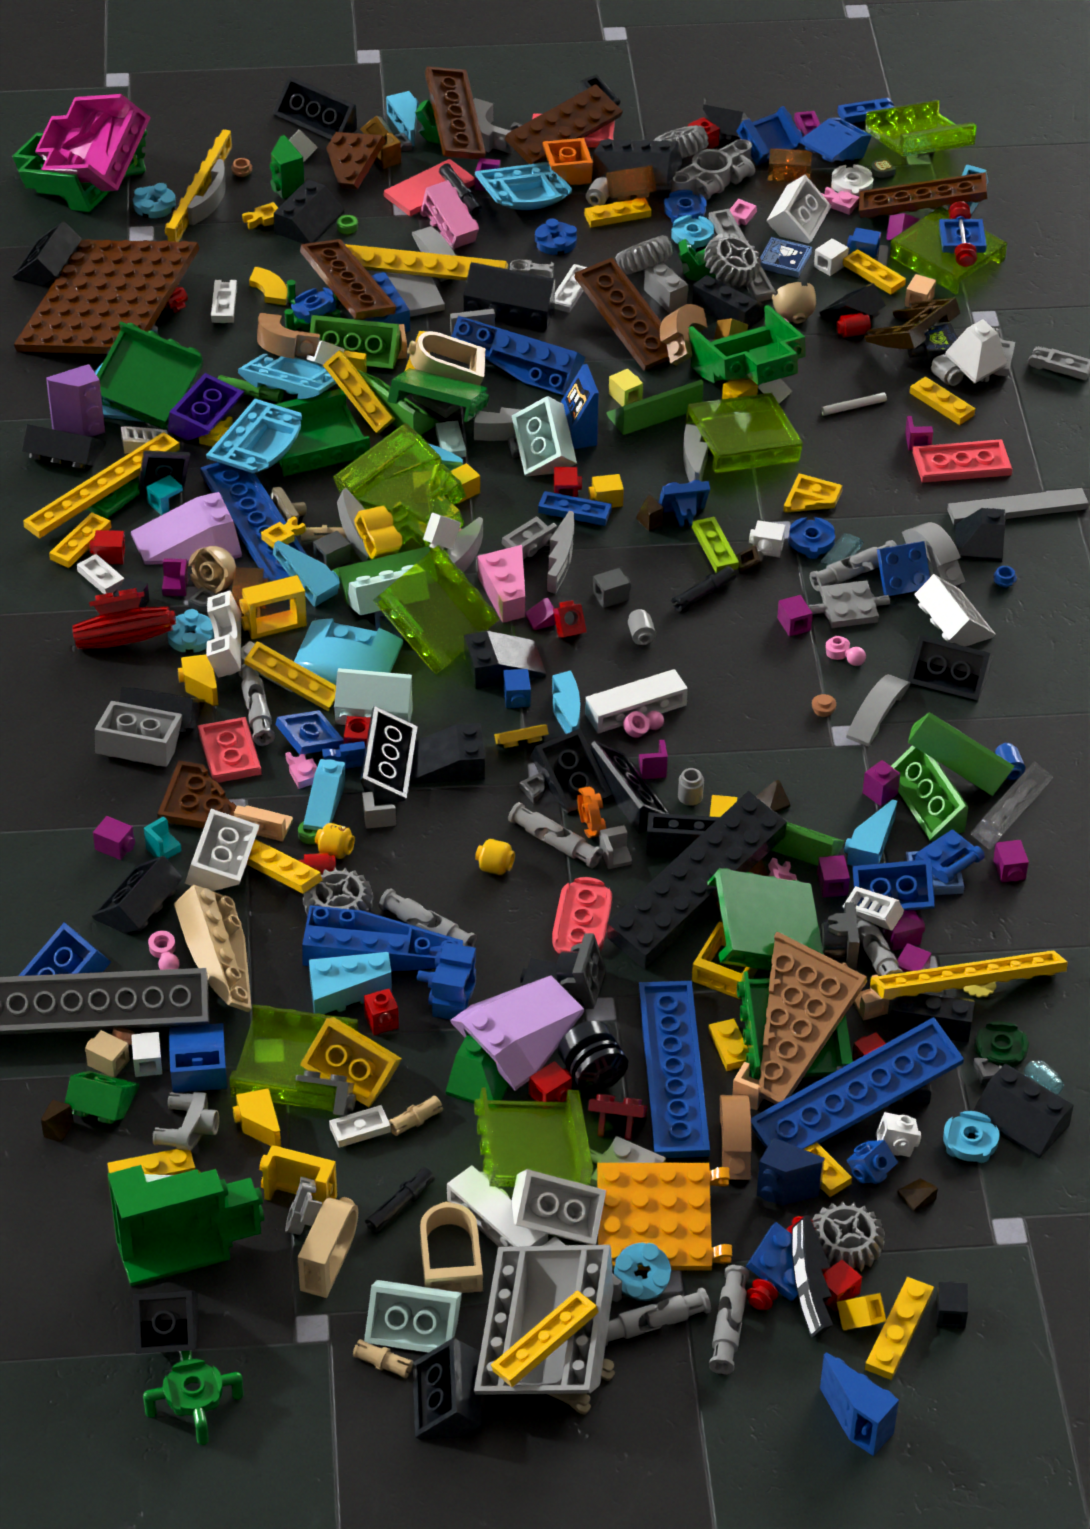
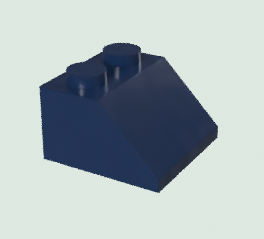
M773 1138L759 1161L756 1196L781 1206L819 1196L822 1187L825 1158Z

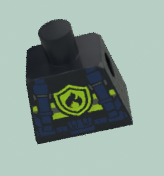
M951 323L928 328V331L924 333L926 340L914 349H907L909 357H921L924 365L931 368L933 360L937 356L945 354L958 339Z

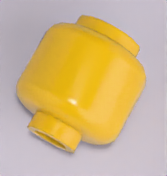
M327 823L323 829L317 831L315 836V844H318L319 852L335 855L336 859H343L346 855H350L355 843V837L348 827L334 823Z
M494 839L486 840L483 846L479 845L475 855V860L479 861V867L482 871L496 875H503L506 871H510L515 859V851H512L509 843Z

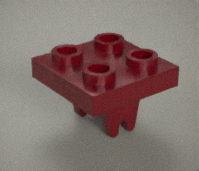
M597 1094L596 1099H589L588 1111L600 1112L598 1136L603 1137L605 1133L607 1113L627 1116L625 1140H631L634 1117L644 1118L647 1116L648 1105H642V1099L626 1097L624 1102L614 1101L615 1096Z

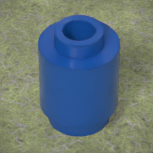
M1011 743L999 745L995 750V754L1014 765L1013 770L1006 779H1018L1026 770L1018 748Z

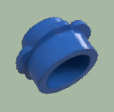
M1009 566L998 567L993 575L994 582L1001 587L1012 586L1017 580L1015 570Z

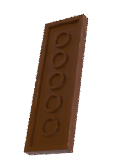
M427 66L425 75L443 156L478 160L485 158L486 152L467 71Z
M595 84L507 133L505 140L528 164L540 163L547 159L543 147L544 141L584 138L620 118L623 111Z
M986 172L860 191V218L866 217L871 219L878 215H896L899 212H916L925 208L937 209L956 202H981L988 199Z
M341 239L301 244V254L355 320L395 314L396 305Z
M613 258L575 272V280L643 371L670 360L667 344L662 343L660 340L661 321Z

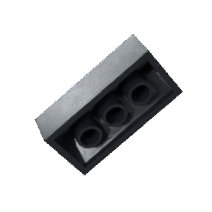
M601 140L594 150L592 183L597 178L605 177L611 181L612 185L668 186L683 164L678 141Z
M471 262L463 295L464 312L494 309L495 319L547 329L555 314V278Z

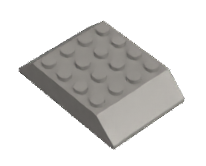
M610 1245L498 1247L474 1388L475 1395L591 1393L600 1386L613 1295ZM577 1290L597 1306L599 1311L597 1315L515 1386L511 1387L493 1372L491 1364Z

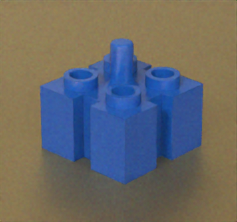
M445 942L442 952H437L435 972L418 971L417 980L427 982L428 988H432L428 1004L432 1005L433 1017L451 1020L468 1008L469 999L472 997L476 985V969L474 968L476 964V948Z

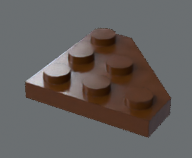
M336 132L326 149L337 182L342 188H359L386 142L383 135Z
M178 761L157 816L158 819L165 817L168 823L204 829L211 809L234 816L237 806L229 801L225 791L216 780L213 781L203 764Z

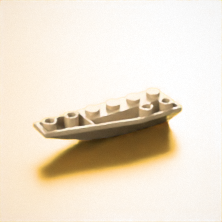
M193 884L174 903L191 955L198 968L207 969L208 983L229 1006L249 1012L252 1007L246 941L235 903L229 896H223L208 888H202Z

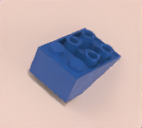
M829 118L800 139L799 143L805 145V149L810 152L820 153L822 158L829 162H834V160L844 161L845 159L854 161V159L864 157L872 135L841 118Z
M223 1023L169 1027L172 1091L178 1093L227 1089Z
M826 1352L823 1358L820 1389L848 1439L874 1456L894 1434L899 1399L895 1398L890 1391L882 1389L871 1382L866 1375L859 1374L848 1367L842 1359L835 1358Z

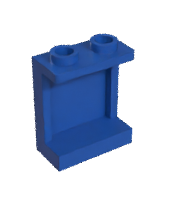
M784 106L780 107L775 114L754 122L750 118L743 120L737 130L741 139L752 143L751 157L756 165L798 150L801 145L799 141L803 138L801 131L794 124L791 114L787 112Z

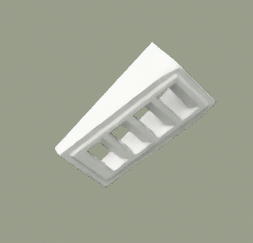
M121 427L124 454L133 452L163 432L167 434V430Z
M856 886L846 902H854L857 905L860 899L864 898L860 906H856L857 916L891 931L904 913L899 900Z

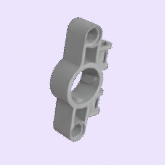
M740 139L719 150L706 149L697 152L692 158V164L677 171L671 180V193L677 190H691L693 195L699 197V194H701L708 200L711 198V195L723 192L730 181L738 184L743 178L753 176L755 174V167L751 161L752 143L748 140Z

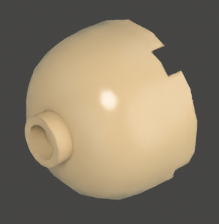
M795 282L780 287L777 290L778 294L776 296L772 295L775 311L787 319L788 322H804L813 314L817 305L815 289L810 283H807L808 286H802L801 282Z
M209 546L198 549L191 555L189 566H192L193 573L190 574V577L196 588L204 587L217 594L227 589L233 583L236 576V564L234 558L226 549Z

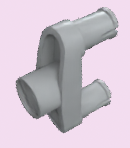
M171 1092L168 1097V1109L185 1110L188 1112L182 1127H179V1129L156 1127L153 1132V1144L156 1146H173L181 1150H192L203 1134L216 1135L219 1128V1112L217 1110H208L207 1093L180 1094Z

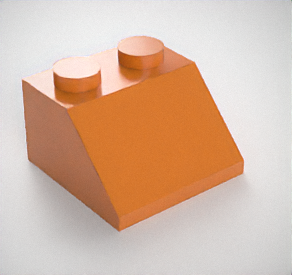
M584 138L543 142L552 171L570 185L592 183L593 162Z

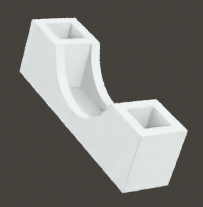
M227 591L209 597L207 604V613L211 620L215 639L207 641V658L218 678L241 671V611L232 593Z

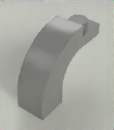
M474 98L473 101L485 151L490 152L494 148L512 154L514 149L505 140L506 134L511 131L491 124L493 121V103Z
M927 522L902 532L906 544L925 541L927 558L936 576L954 586L965 582L958 563V559L961 556L954 542L942 527L935 523Z

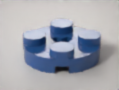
M677 190L670 193L668 199L665 198L664 212L671 218L672 223L686 215H692V219H699V216L704 217L706 213L707 202L701 194L698 197L693 195L691 190Z
M548 219L546 224L539 226L535 231L537 248L551 255H557V251L563 250L564 254L568 253L577 245V228L558 222L556 219Z
M316 288L298 295L294 299L295 304L291 305L295 317L304 319L306 323H311L312 315L321 316L325 313L333 312L336 309V299L331 289L323 288V291L317 292Z
M807 517L800 518L790 526L788 544L796 551L806 554L808 558L815 559L820 554H824L833 548L835 544V529L830 522L822 518L815 517V521H807Z

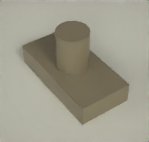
M282 487L272 489L270 498L286 523L293 516L297 518L298 523L299 516H305L307 513L306 504L304 502L291 503Z

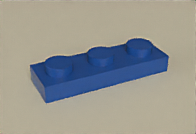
M544 491L538 505V513L565 518L569 511H573L574 520L606 526L612 504Z

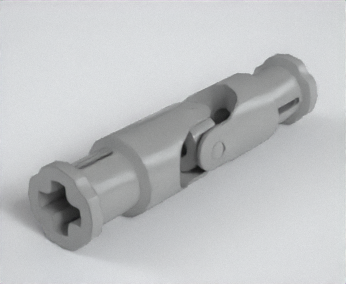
M889 540L883 546L878 548L872 547L859 552L854 556L832 563L826 569L819 572L813 571L810 573L811 584L816 591H820L821 586L839 584L862 573L879 567L877 549L897 546V544L893 540Z
M243 664L241 665V671H238L243 680L241 687L246 707L249 709V724L254 731L253 741L259 746H266L274 741L275 734L270 727L272 720L267 706L263 680L259 677L260 673Z
M520 802L516 803L509 813L508 821L513 824H519L529 834L548 843L566 855L586 862V865L590 868L596 867L602 858L603 849L588 844L585 838L562 827L539 812L534 813L528 810Z
M392 888L387 889L381 896L379 908L396 914L399 920L412 926L463 940V946L474 947L477 939L476 934L461 930L458 924L431 910L424 909L422 905L410 898L405 899L397 895ZM436 921L441 923L437 927H435Z
M858 916L859 941L877 974L883 976L904 973L899 968V963L894 954L889 951L890 948L879 928L874 923Z
M730 1265L725 1268L726 1283L720 1295L712 1342L714 1353L709 1361V1368L717 1374L727 1375L734 1371L733 1357L739 1345L742 1316L747 1296L745 1284L749 1280V1270L737 1265Z
M699 1288L696 1293L684 1297L677 1295L665 1299L657 1305H648L618 1314L617 1318L609 1320L605 1346L608 1345V1342L623 1337L629 1339L658 1329L664 1324H676L688 1320L689 1316L700 1312L710 1313L711 1304L705 1289ZM643 1315L648 1325L640 1327L638 1322L639 1318Z

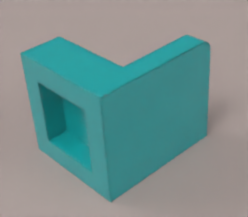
M168 475L147 486L148 504L162 516L170 511L169 498L183 491L182 485Z
M161 817L144 827L146 849L155 858L164 855L166 859H169L182 851L181 844L169 833L168 820L165 817Z

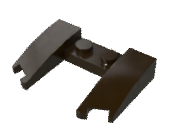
M956 297L909 303L910 309H897L893 311L894 318L909 320L907 323L901 326L867 330L868 336H865V340L868 343L887 348L914 349L926 340L924 333L928 331L930 326L942 322H950L961 314Z

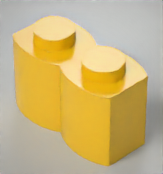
M379 506L358 511L354 522L360 537L363 539L369 557L377 559L397 554L402 546V536L393 526V516L386 507Z

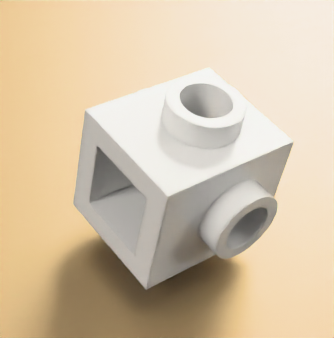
M884 1112L876 1132L877 1140H885L893 1155L910 1157L914 1147H918L920 1143L921 1132L918 1131L916 1119L907 1115H895Z

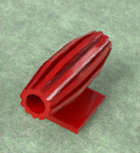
M137 588L118 591L119 596L117 597L113 596V592L96 595V601H91L89 604L90 607L94 606L100 615L74 624L72 626L73 637L78 649L108 648L145 641L172 631L173 625L177 624L174 610L170 611L169 607H139L141 597L145 595L144 591L137 592Z

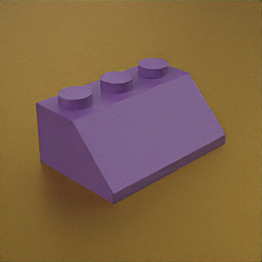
M89 364L46 378L52 429L88 437L105 433L100 380Z

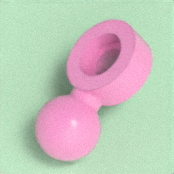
M835 636L826 642V654L831 659L840 660L847 657L848 662L853 666H860L866 660L865 651L860 647L850 648V642L844 637Z
M633 711L623 720L625 731L635 738L641 737L648 729L658 730L664 724V717L658 711H650L646 716L641 712Z
M167 931L153 933L148 941L149 950L154 957L160 958L158 962L159 969H178L180 962L177 956L173 954L176 948L174 936Z

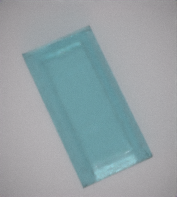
M844 533L821 560V563L830 565L847 557L854 556L864 542L858 537Z

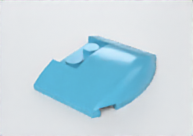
M549 162L475 171V176L495 202L511 209L536 210L545 208L561 201L568 194L572 193V188L569 184L551 170Z
M262 354L238 369V373L256 388L265 384L266 387L271 389L280 388L286 390L289 394H298V399L317 396L336 384L323 365L299 358L292 359L280 356L277 360H273V358L268 357V354Z
M254 399L206 454L207 459L251 473L263 471L276 464L290 450L300 432L302 415L300 412Z
M319 619L311 622L294 662L336 685L338 668L390 673L403 645V640L381 628L378 631H372L334 623L333 619Z

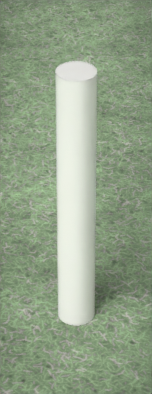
M885 393L875 394L821 407V412L825 416L885 402L887 397Z

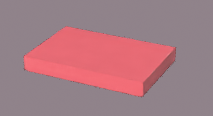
M246 717L197 726L209 773L213 781L216 780L219 783L262 775L260 762Z

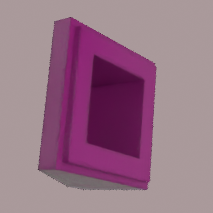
M549 598L543 599L525 612V616L533 630L556 625L553 612L554 607Z

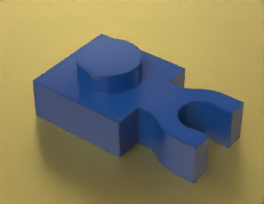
M364 741L341 744L338 750L322 749L324 760L345 762V769L363 766L366 747Z

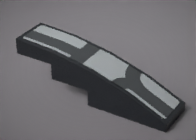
M806 1215L792 1227V1260L801 1310L810 1336L813 1338L821 1336L833 1325L824 1304L832 1295L823 1276V1273L830 1268V1265L810 1216Z

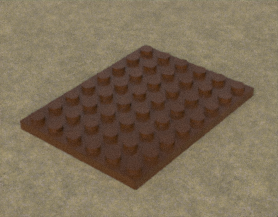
M81 240L77 246L79 249L69 258L70 263L63 267L61 276L56 278L15 341L14 347L16 351L108 354L120 332V321L126 324L133 323L141 330L150 331L198 253V242Z

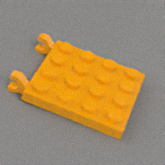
M597 1163V1188L606 1190L598 1231V1245L611 1246L612 1270L615 1268L616 1258L626 1247L635 1243L655 1244L667 1256L671 1270L712 1271V1263H731L732 1245L722 1244L712 1247L710 1186H729V1168L719 1167L709 1171V1163ZM643 1265L637 1266L638 1270H650L648 1267H643Z

